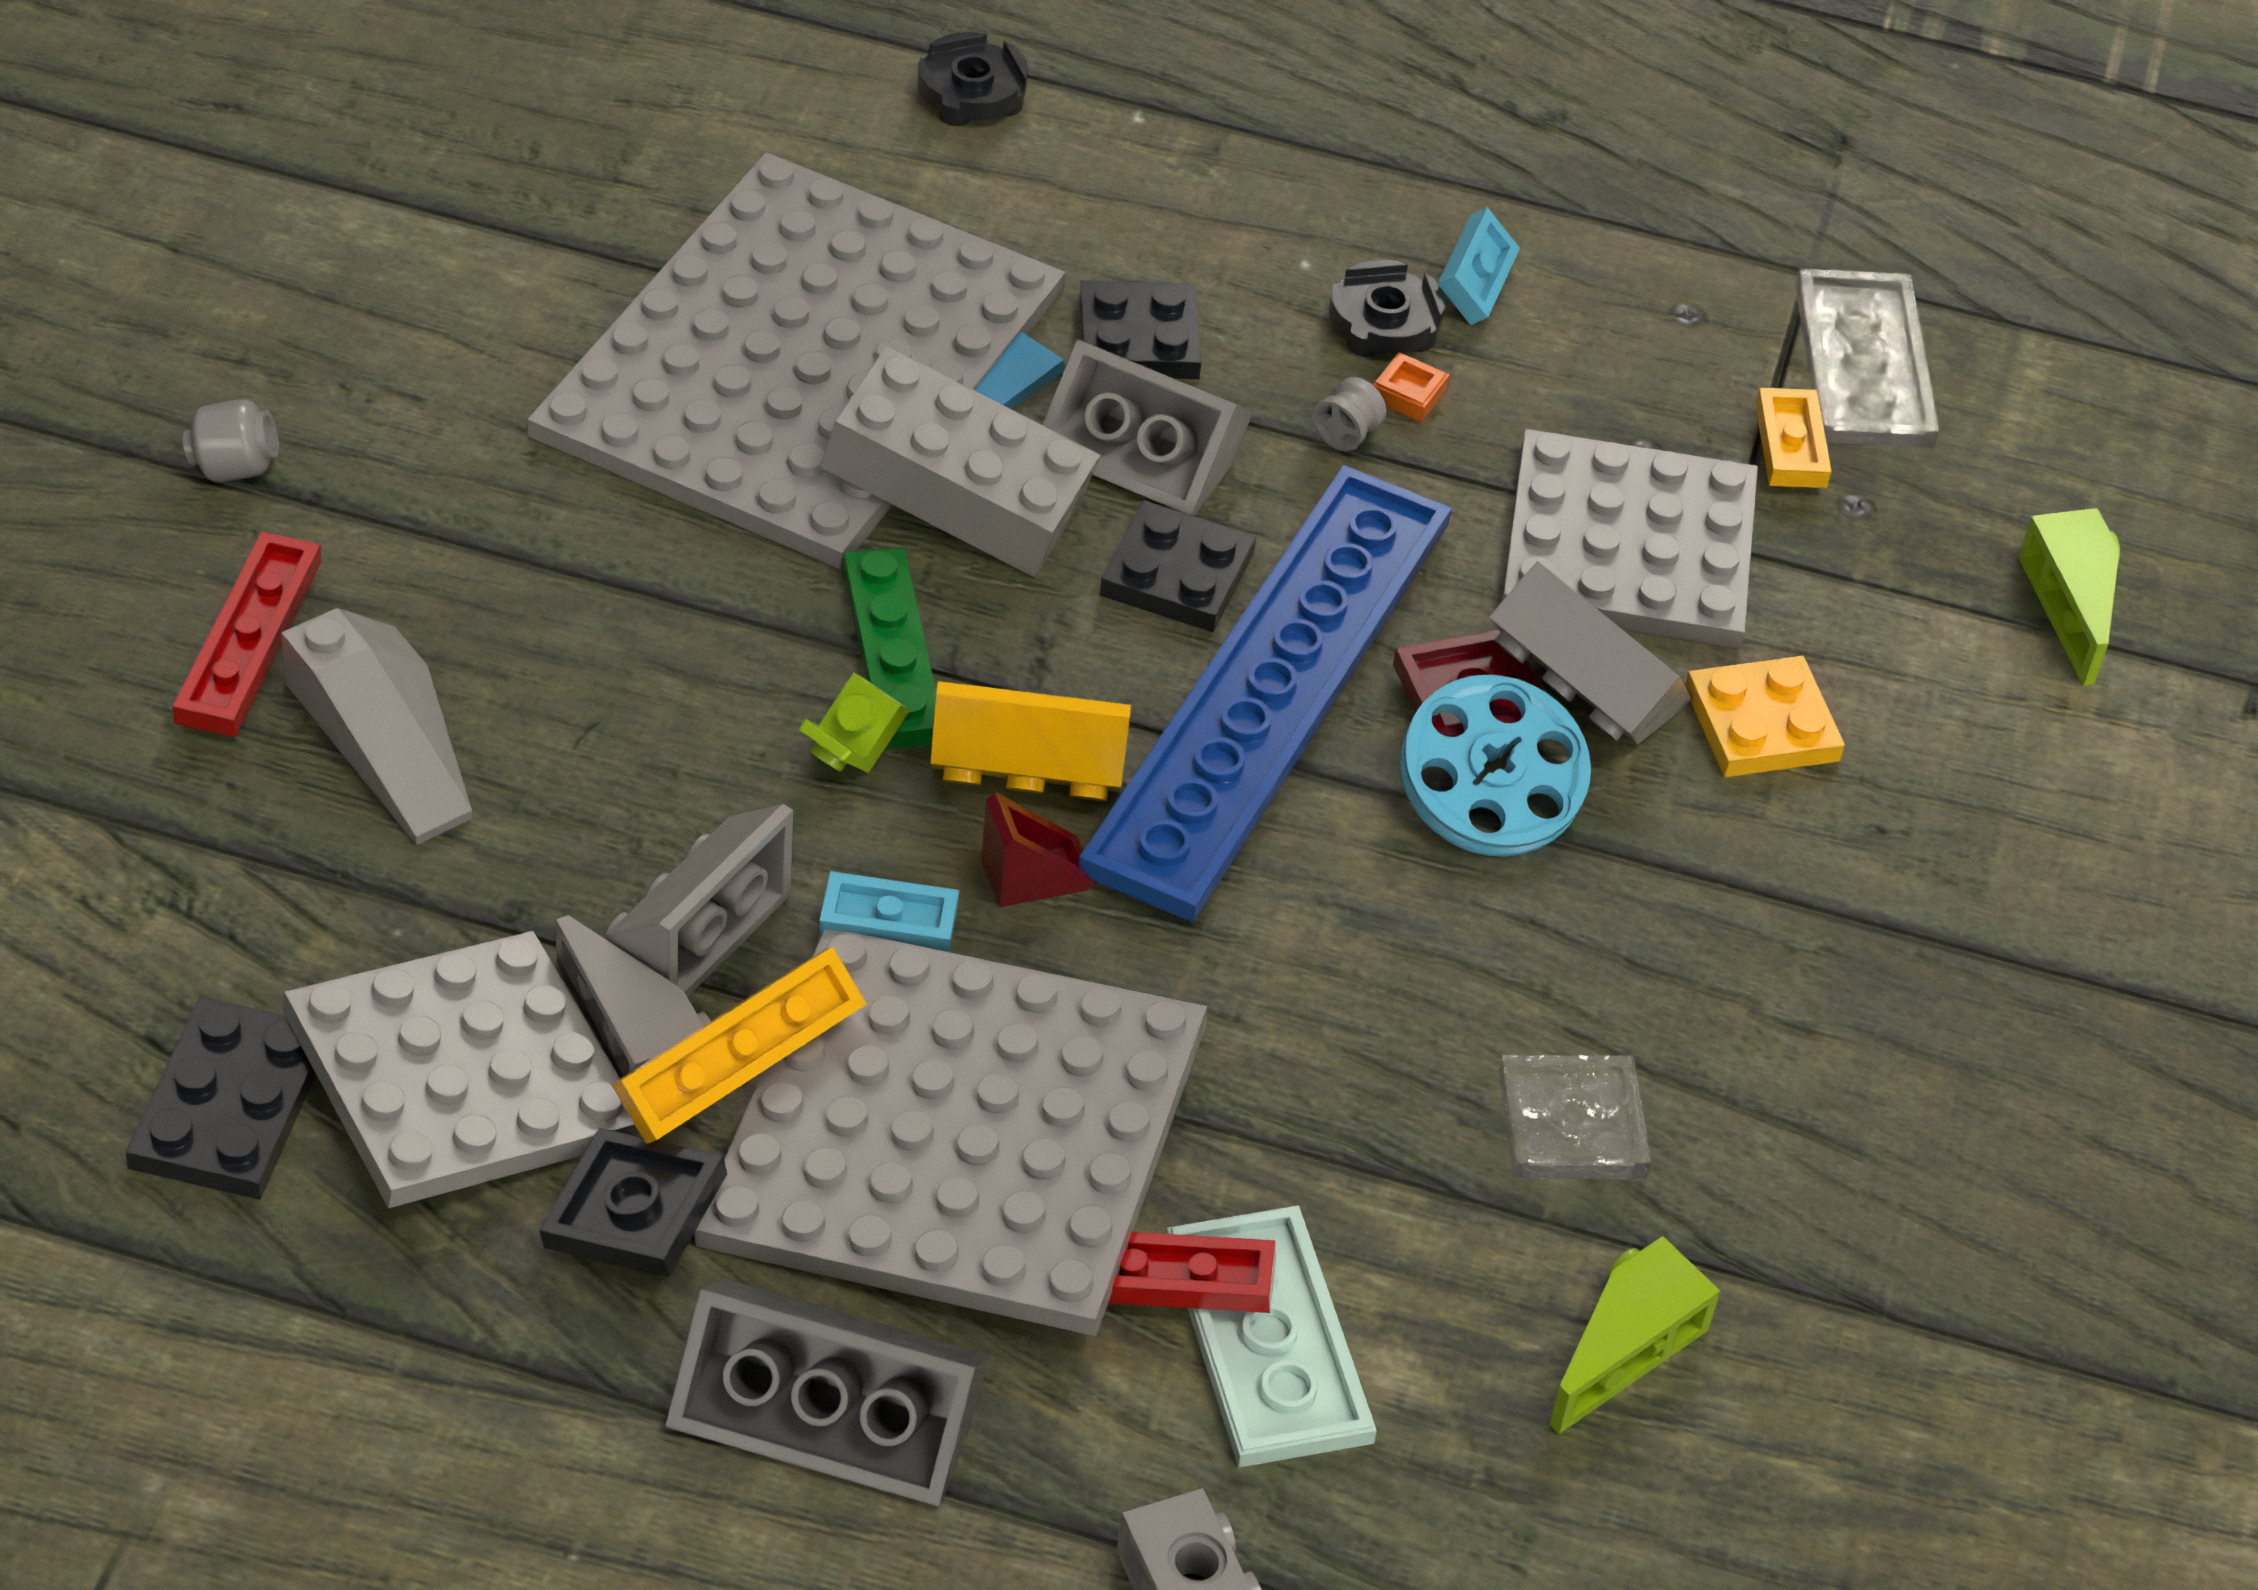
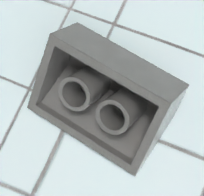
M1077 339L1043 426L1100 454L1093 472L1094 476L1185 514L1195 516L1232 466L1254 411Z
M1538 560L1489 616L1495 627L1500 631V634L1494 639L1499 646L1522 664L1529 656L1547 670L1541 678L1542 681L1567 702H1570L1577 694L1594 708V711L1588 718L1615 741L1624 733L1638 745L1681 712L1692 700L1679 675Z
M779 804L729 816L710 835L703 834L691 847L688 856L670 874H661L651 885L647 896L629 913L623 912L612 921L605 934V939L683 989L688 997L790 896L793 809L784 804Z

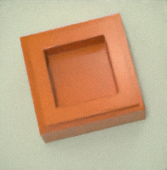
M1398 352L1374 382L1373 386L1380 392L1387 408L1422 422L1446 392L1450 374Z

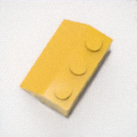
M938 681L930 764L933 769L944 770L943 781L979 786L981 785L982 775L1007 778L1006 789L1044 793L1045 783L1070 786V797L1107 801L1108 791L1121 792L1131 705Z

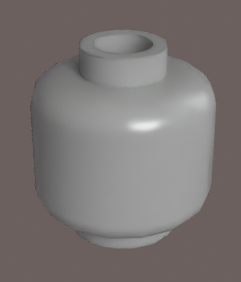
M241 398L208 404L197 409L193 416L191 429L185 430L183 433V448L187 461L191 466L199 465L206 478L215 483H223L263 474L269 467L270 459L278 456L279 440L276 424L271 413L268 410H260L258 405L250 399Z

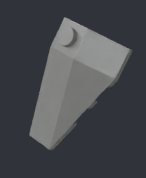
M335 608L281 632L285 683L416 845L472 819L471 805L428 665L396 627Z

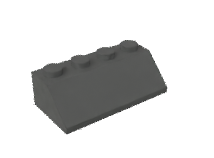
M720 1277L700 1289L665 1427L939 1507L943 1502L971 1428L990 1355Z

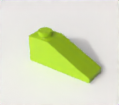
M2098 508L2031 516L2018 558L2082 685H2094L2109 644L2117 568L2120 559L2119 540L2113 531H2109Z
M1660 1237L1641 1251L1637 1248L1626 1251L1610 1268L1607 1284L1559 1386L1549 1424L1558 1435L1709 1331L1720 1290L1665 1237Z

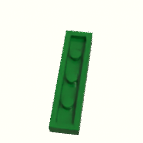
M905 548L845 552L843 571L865 677L869 682L910 709L885 749L932 745L936 689Z

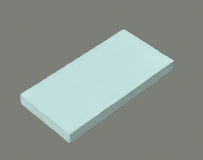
M1299 1205L1168 1227L1166 1234L1276 1240V1265L1270 1313L1187 1308L1238 1468L1374 1444L1377 1430Z

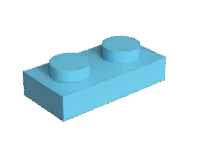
M1488 207L1469 216L1438 281V286L1443 290L1447 300L1460 311L1470 325L1489 317L1520 250V247Z
M830 871L819 920V937H822L824 930L855 932L950 952L960 890Z

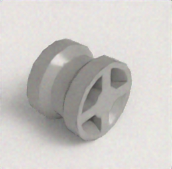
M1351 376L1343 379L1335 387L1331 396L1324 397L1313 409L1312 420L1319 436L1328 445L1337 450L1351 451L1363 442L1367 432L1374 431L1386 419L1387 409L1380 392L1371 383L1362 378Z

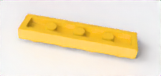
M832 946L814 955L614 1082L611 1086L645 1143L648 1144L666 1135L867 1005Z

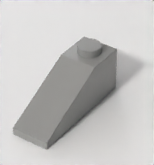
M567 915L556 919L557 963L620 1079L711 1022L705 1012L696 1013L684 990L571 916Z

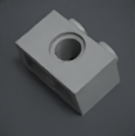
M1203 1488L1122 1512L1117 1554L1134 1590H1261L1255 1575L1251 1571L1244 1573L1235 1556L1236 1542L1228 1518L1223 1512L1215 1514ZM1195 1574L1206 1580H1190L1183 1575Z

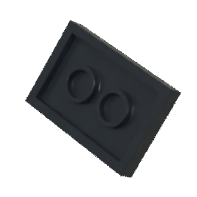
M199 996L126 1150L128 1169L261 1200L316 1076L286 1017L276 1013Z

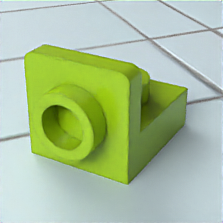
M853 672L820 724L818 725L805 719L798 730L815 741L810 752L829 766L842 772L848 763L869 773L910 709L864 677Z

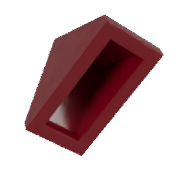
M997 792L986 799L981 861L999 908L1083 892L1096 884L1078 866L1079 856L1083 849L1077 835Z

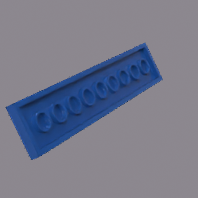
M1343 465L1079 856L1078 866L1093 881L1194 923L1448 527L1452 507Z

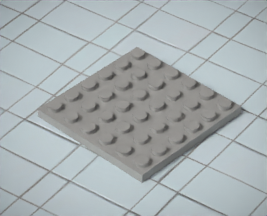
M824 930L814 955L833 946L867 1005L762 1072L724 1159L728 1174L694 1233L696 1247L1097 1336L1112 1293L1115 1277L1120 1271L1121 1260L1128 1248L1131 1232L1134 1231L1205 1031L1207 1025V1006L855 932Z

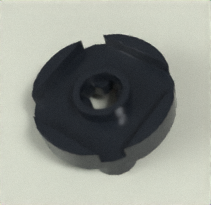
M961 32L941 37L929 45L928 55L925 58L921 56L918 63L917 85L923 99L931 107L939 110V117L943 122L953 126H962L971 120H989L1018 114L1023 108L1029 70L1024 55L1014 45L1003 41L1002 49L997 45L988 44L987 34ZM972 74L974 78H969L964 75Z
M1373 259L1356 263L1346 269L1343 280L1338 283L1335 281L1332 286L1329 304L1330 320L1338 333L1347 339L1348 349L1362 357H1370L1377 353L1398 354V352L1428 351L1436 343L1437 333L1442 326L1445 311V296L1437 281L1425 272L1423 280L1416 275L1407 273L1408 264L1397 260ZM1387 303L1390 309L1381 308L1378 304Z

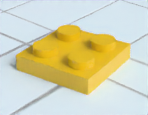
M1804 656L1688 672L1685 687L1692 698V706L1724 778L1841 761L1845 744Z

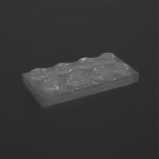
M1799 268L1795 284L1811 388L1812 390H1817L1826 443L1935 448L1939 435V426L1911 274Z

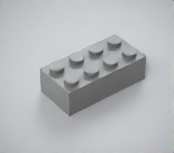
M886 345L835 420L820 468L1035 578L1082 502L1100 454Z

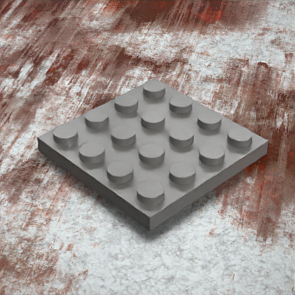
M1525 429L1502 601L1538 560L1622 630L1741 649L1746 623L1758 466Z
M534 931L284 992L282 1011L388 1208L583 1156L599 1128L642 1137L611 1084L620 1079Z

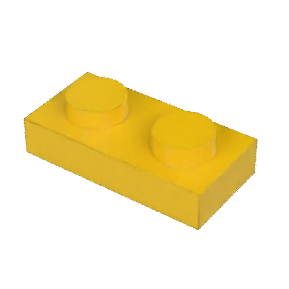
M1759 388L1755 406L1769 486L1827 488L1832 471L1817 390Z

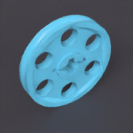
M1476 675L1465 677L1436 690L1422 703L1415 713L1404 736L1400 753L1402 783L1411 805L1420 818L1435 833L1453 845L1487 856L1508 857L1523 855L1543 848L1556 840L1572 823L1584 802L1590 784L1591 764L1588 747L1573 717L1557 700L1543 690L1527 682L1505 676ZM1497 699H1507L1513 702L1521 712V720L1512 724L1497 720L1489 709V703ZM1442 712L1455 715L1462 722L1464 733L1457 737H1447L1440 734L1433 727L1432 716ZM1544 739L1560 742L1568 751L1569 760L1562 764L1547 762L1538 753L1537 743ZM1513 745H1516L1506 761L1504 770L1497 769L1494 773L1489 772L1482 782L1475 786L1485 769L1484 765L1486 762H1492L1497 758L1501 759ZM1433 766L1443 768L1452 777L1454 787L1446 792L1434 791L1423 782L1421 771ZM1537 793L1548 795L1557 803L1559 815L1550 819L1536 816L1528 807L1527 797ZM1478 807L1494 811L1501 821V829L1493 833H1484L1477 830L1469 819V812Z

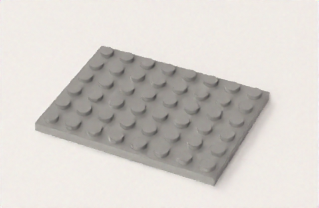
M766 152L527 419L528 437L842 570L844 553L857 551L892 507V504L820 468L835 420L885 346L887 345L939 373L976 390L1019 334L1023 332L1028 335L1062 293L1065 286L1066 272Z

